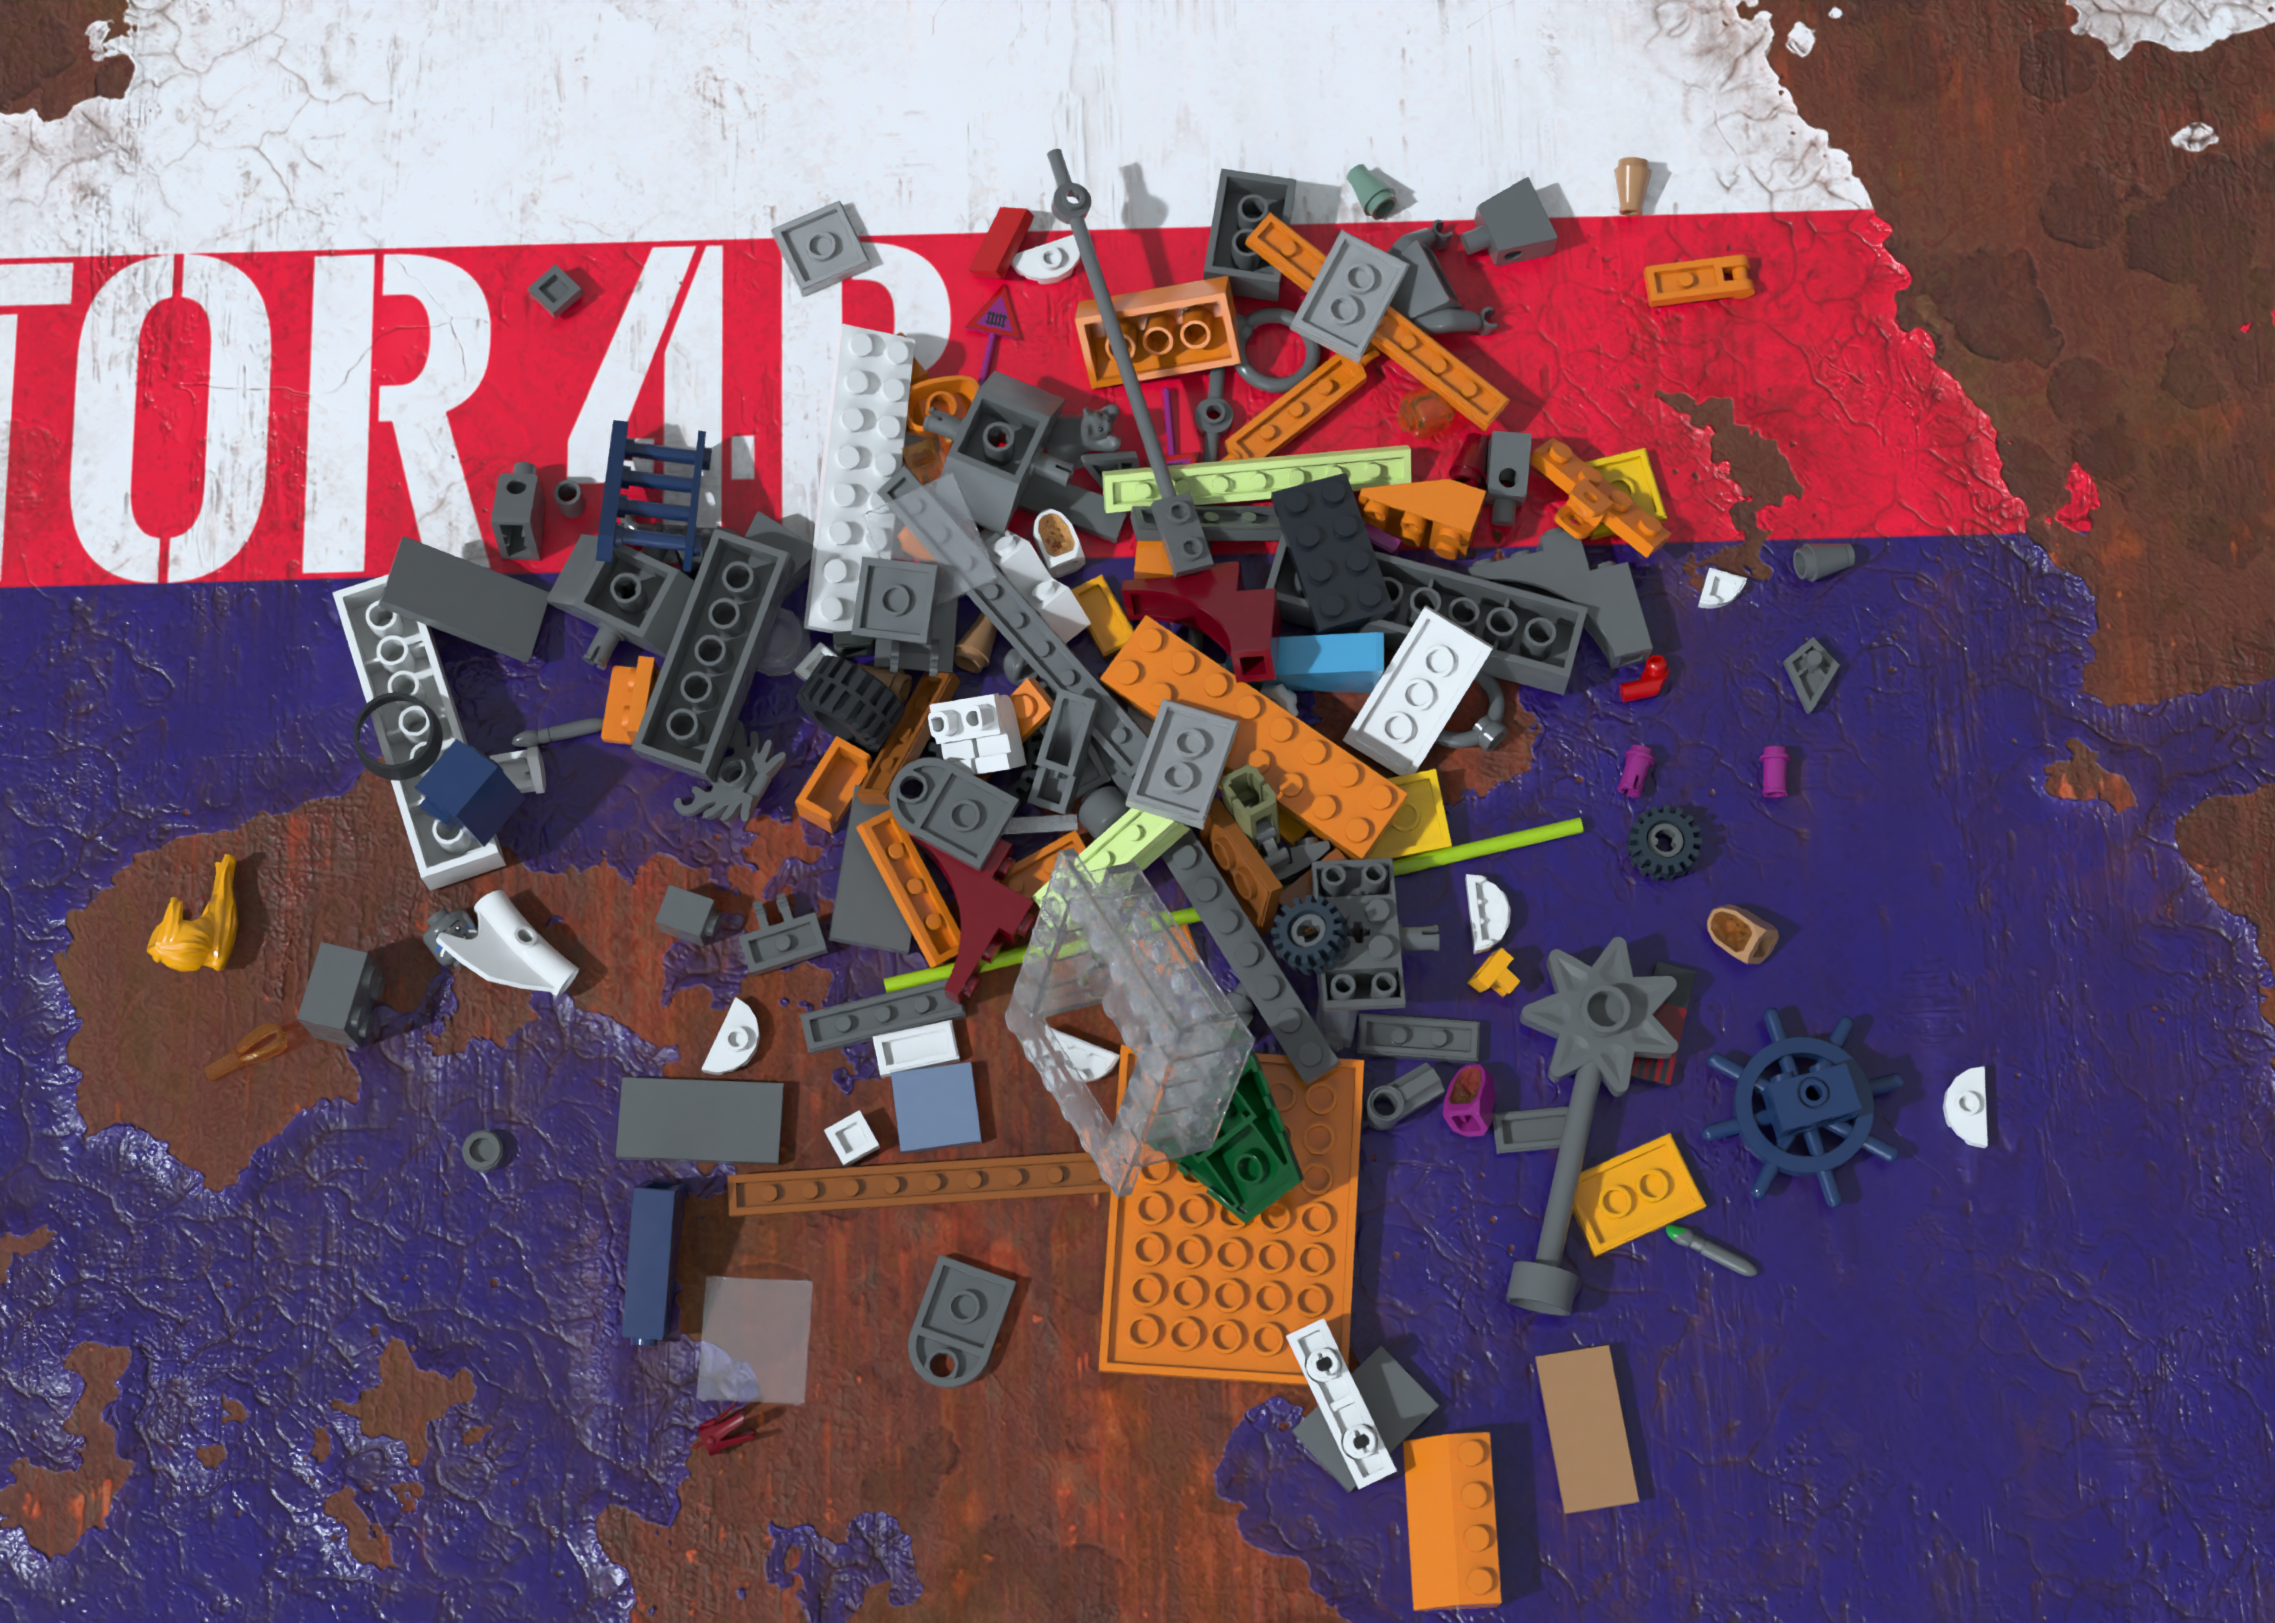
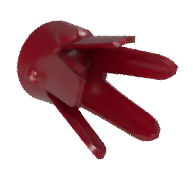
M738 1400L732 1403L716 1419L707 1420L701 1423L700 1427H697L702 1441L695 1444L693 1449L704 1445L712 1457L715 1454H720L726 1447L756 1438V1433L752 1430L725 1436L744 1422L746 1414L744 1409H739L722 1419L736 1406Z

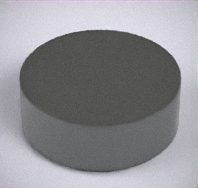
M480 1130L466 1138L462 1147V1156L472 1170L479 1173H488L501 1165L505 1156V1148L496 1134Z

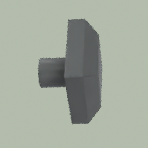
M1136 451L1091 453L1080 457L1083 466L1102 489V471L1139 468Z
M1814 637L1783 662L1806 714L1812 713L1840 666Z

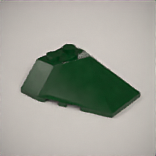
M1231 1023L1203 1045V1050L1167 1080L1148 1090L1126 1108L1123 1113L1147 1146L1156 1153L1161 1150L1178 1164L1177 1170L1185 1176L1191 1174L1208 1188L1206 1193L1247 1224L1302 1182L1304 1177L1259 1059L1235 1025Z

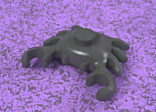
M737 720L734 734L727 747V750H734V754L723 759L715 782H711L713 789L710 792H705L701 788L694 786L692 793L695 795V799L692 804L685 806L681 798H676L674 808L682 816L692 817L703 812L705 819L710 820L721 817V820L725 823L736 819L741 813V820L744 823H748L772 779L787 759L786 753L780 752L774 756L772 740H767L763 746L760 734L756 731L751 732V743L748 747L746 728L741 721Z

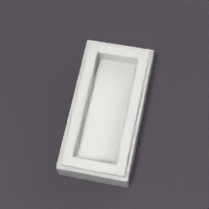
M952 1020L873 1036L881 1078L890 1077L891 1073L930 1068L960 1061Z

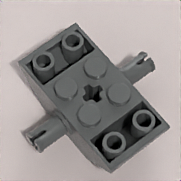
M994 371L978 388L971 406L963 419L932 406L928 411L930 416L926 415L923 430L954 441L947 454L934 497L950 514L1005 535L1031 477L1037 474L1064 487L1069 485V478L1073 477L1076 468L1075 463H1070L1045 453V446L1066 403V399ZM1000 443L1005 444L1004 447H998Z
M655 522L652 530L654 532L677 534L676 531L668 526L663 529L664 525L659 522ZM581 534L546 601L548 604L599 629L583 659L593 666L598 664L597 668L605 670L620 640H626L660 657L666 658L695 581L680 570L662 562L669 549L643 546L641 551H637L622 544V547H614L612 562L596 561L598 536ZM634 591H636V594L629 599L623 598L625 594L632 595Z
M1392 858L1312 861V895L1316 901L1318 896H1322L1328 902L1331 901L1335 904L1348 922L1347 925L1351 930V936H1347L1351 942L1350 948L1342 947L1343 952L1346 954L1345 958L1341 961L1335 957L1333 962L1336 964V967L1330 970L1326 964L1323 966L1324 973L1317 975L1318 992L1323 1011L1405 1008L1406 1000L1401 955H1403V951H1439L1438 925L1402 927V924L1398 923ZM1314 927L1311 931H1305L1306 933L1302 935L1307 942H1311L1318 937L1320 932ZM1276 950L1277 958H1281V955Z

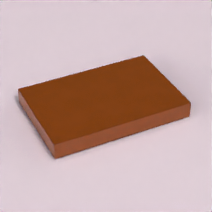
M1217 797L1213 800L1204 829H1200L1198 839L1254 928L1261 936L1270 932L1273 928L1283 886Z

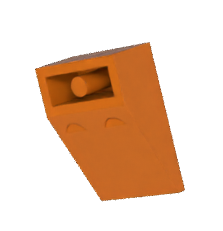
M1451 479L1367 487L1361 489L1358 508L1364 525L1368 523L1397 537L1406 546H1423L1434 550L1442 558L1465 560L1480 520L1486 491Z

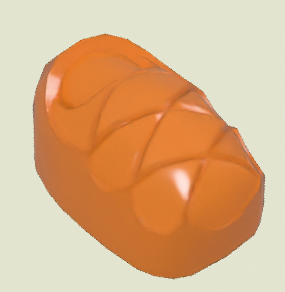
M956 375L927 379L910 386L906 432L918 438L942 437L933 432L923 430L926 415L930 416L928 413L929 409L934 406L938 410L963 419L978 391V382L970 376Z

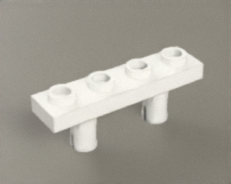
M1325 1319L1318 1320L1287 1335L1286 1338L1358 1489L1396 1472L1397 1470Z

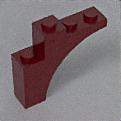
M1240 561L1214 563L1210 570L1201 571L1197 575H1185L1176 578L1172 576L1123 580L1122 595L1128 620H1143L1145 615L1153 620L1183 625L1207 635L1217 642L1231 658L1236 683L1276 680L1281 614L1276 588L1245 590Z
M909 834L913 844L929 856L946 877L959 906L961 920L960 945L956 962L944 987L947 999L960 1005L965 996L971 998L977 991L982 981V977L978 974L986 962L992 964L998 956L1003 944L999 939L1002 938L1015 945L1020 935L1024 938L1028 936L1037 919L1033 915L1034 904L1032 900L997 882L998 879L1005 881L1014 867L1015 860L1012 859V844L1000 838L980 872Z

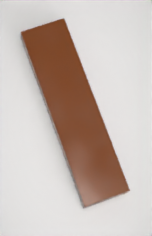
M924 672L904 708L905 713L888 736L856 794V797L862 804L890 806L889 791L893 779L904 766L920 757L931 737L928 715L931 713L930 705L950 701L961 682L955 673L938 672L937 677H931L929 672Z

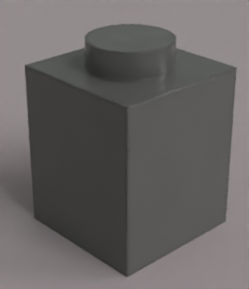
M669 885L655 923L662 933L705 946L708 936H715L720 925L721 914H718V908L714 899Z

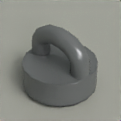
M1015 648L1009 650L1003 662L1004 673L1009 682L1020 686L1027 678H1035L1036 680L1040 678Z

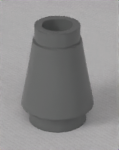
M1805 543L1802 548L1796 549L1794 552V568L1800 579H1808L1813 582L1846 567L1853 566L1855 563V553L1849 543Z

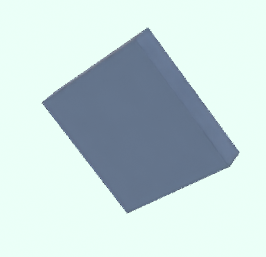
M971 1062L891 1073L901 1154L982 1143Z

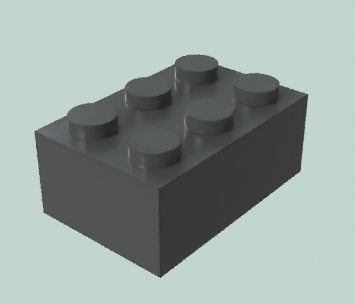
M1221 168L1203 280L1228 276L1232 295L1278 302L1282 273L1245 245L1247 237L1270 212L1290 227L1295 201L1296 179Z

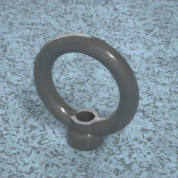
M1274 307L1257 310L1246 317L1236 312L1241 364H1235L1234 367L1239 375L1251 386L1269 393H1286L1318 368L1321 358L1320 344L1302 335L1300 336L1306 348L1305 360L1301 368L1290 376L1283 378L1265 376L1252 367L1246 356V344L1254 329L1267 323H1280L1290 327L1297 313Z
M1478 672L1474 678V681L1481 685L1487 693L1489 699L1488 714L1482 717L1472 730L1457 733L1442 729L1435 743L1450 748H1467L1479 744L1486 752H1489L1504 739L1508 732V728L1501 723L1505 711V700L1502 689L1495 677Z

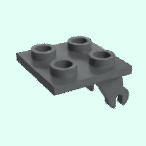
M938 593L931 645L876 639L874 667L890 668L889 673L897 674L898 669L929 671V676L937 677L938 672L952 673L958 595Z

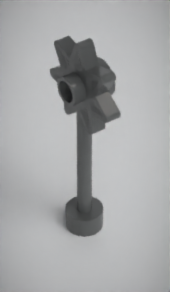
M1622 937L1613 938L1592 967L1559 949L1552 950L1546 964L1555 994L1524 1006L1520 1014L1522 1024L1557 1039L1548 1070L1549 1079L1553 1082H1559L1576 1073L1535 1263L1526 1261L1514 1262L1506 1301L1539 1313L1557 1316L1571 1315L1578 1276L1560 1269L1601 1080L1613 1096L1621 1097L1629 1087L1633 1057L1670 1059L1678 1049L1677 1041L1653 1016L1672 995L1677 982L1672 976L1633 977L1627 944Z

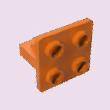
M639 656L637 668L614 666L612 668L601 738L604 742L633 745L660 674L654 657Z

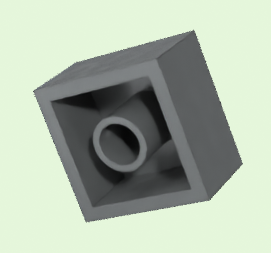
M321 942L298 1013V1021L314 1038L361 1048L363 1038H369L373 1029L374 1015H371L375 1000H380L385 990L386 978L383 977V971L367 952Z

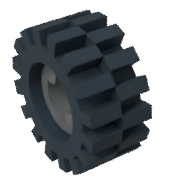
M1656 805L1650 807L1648 813L1642 812L1637 821L1634 822L1627 839V855L1632 856L1630 863L1633 867L1638 865L1641 868L1639 873L1645 877L1648 873L1652 875L1651 880L1658 882L1659 878L1663 877L1665 882H1669L1675 876L1678 879L1683 877L1686 871H1690L1702 845V838H1699L1701 830L1699 825L1694 826L1692 824L1694 818L1690 814L1687 817L1682 815L1684 809L1677 807L1676 811L1670 810V805H1663L1662 809L1658 810ZM1664 834L1669 835L1670 838L1672 837L1670 845L1673 850L1663 852L1657 849L1658 839L1656 836Z
M1305 895V903L1299 897L1292 899L1295 907L1290 909L1285 904L1281 908L1285 916L1276 915L1274 919L1275 924L1278 926V928H1272L1271 934L1275 938V940H1272L1274 947L1285 962L1296 972L1300 969L1303 974L1311 975V970L1313 969L1317 975L1323 974V966L1326 964L1332 970L1336 967L1333 959L1337 957L1342 961L1346 956L1342 947L1350 948L1351 942L1347 936H1351V930L1347 925L1348 922L1335 904L1331 901L1328 902L1325 897L1318 896L1316 901L1313 895ZM1309 927H1315L1320 932L1318 937L1311 942H1307L1302 934H1305V930L1308 931Z

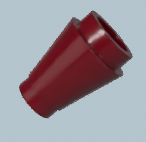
M1470 433L1466 436V440L1449 470L1451 480L1481 489V486L1486 483L1489 443L1487 437L1479 433Z

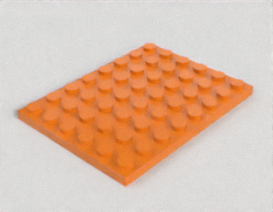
M1121 1045L1098 1371L1104 1373L1309 1386L1286 1336L1323 1318L1348 1368L1364 1060L1338 1058L1341 1063L1340 1066L1307 1086L1287 1055L1255 1053L1261 1064L1304 1180L1245 1224L1206 1193L1208 1188L1191 1174L1185 1176L1177 1170L1178 1164L1161 1150L1156 1153L1147 1146L1123 1113L1126 1108L1148 1090L1167 1080L1202 1050Z

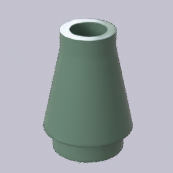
M1364 164L1356 165L1348 172L1346 178L1351 184L1365 215L1379 220L1388 216L1395 209L1398 203L1395 197V190L1370 172Z

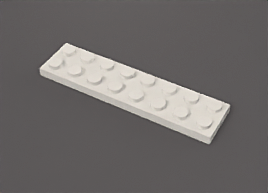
M841 324L837 329L804 621L805 629L827 633L852 631L862 557L891 560L896 514L876 492L902 466L915 339L847 324Z

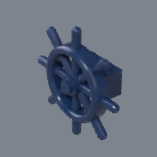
M1768 1008L1764 1012V1020L1772 1044L1760 1050L1745 1067L1717 1052L1711 1053L1708 1056L1707 1062L1710 1067L1736 1080L1737 1083L1732 1101L1733 1118L1706 1125L1702 1129V1136L1707 1141H1713L1739 1134L1747 1149L1755 1158L1763 1163L1751 1188V1194L1754 1198L1762 1199L1767 1195L1778 1172L1792 1176H1818L1826 1203L1832 1208H1837L1842 1204L1843 1199L1833 1170L1848 1162L1860 1148L1888 1162H1894L1898 1159L1899 1151L1896 1147L1869 1132L1874 1117L1873 1096L1899 1089L1903 1085V1077L1898 1073H1892L1870 1080L1867 1079L1859 1064L1842 1050L1854 1027V1021L1851 1017L1843 1016L1838 1020L1828 1042L1811 1037L1788 1038L1779 1011L1776 1008ZM1795 1057L1817 1060V1063L1809 1067L1810 1073L1800 1075ZM1779 1061L1782 1074L1770 1078V1080L1760 1075L1766 1068ZM1753 1090L1762 1094L1767 1109L1756 1112L1752 1111ZM1854 1118L1853 1124L1846 1121ZM1772 1124L1777 1138L1774 1145L1762 1134L1759 1129L1760 1127ZM1824 1127L1846 1140L1840 1146L1827 1153L1819 1128ZM1799 1133H1803L1811 1156H1798L1788 1153Z

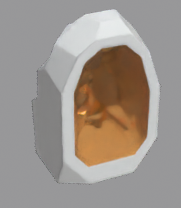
M1048 508L1041 511L1034 523L1033 537L1042 563L1052 578H1060L1076 572L1085 565V556L1072 523L1061 512Z

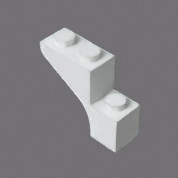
M986 528L978 534L975 543L1065 643L1091 624L1069 587L1051 577L1030 542L1009 530H1006L1005 535Z

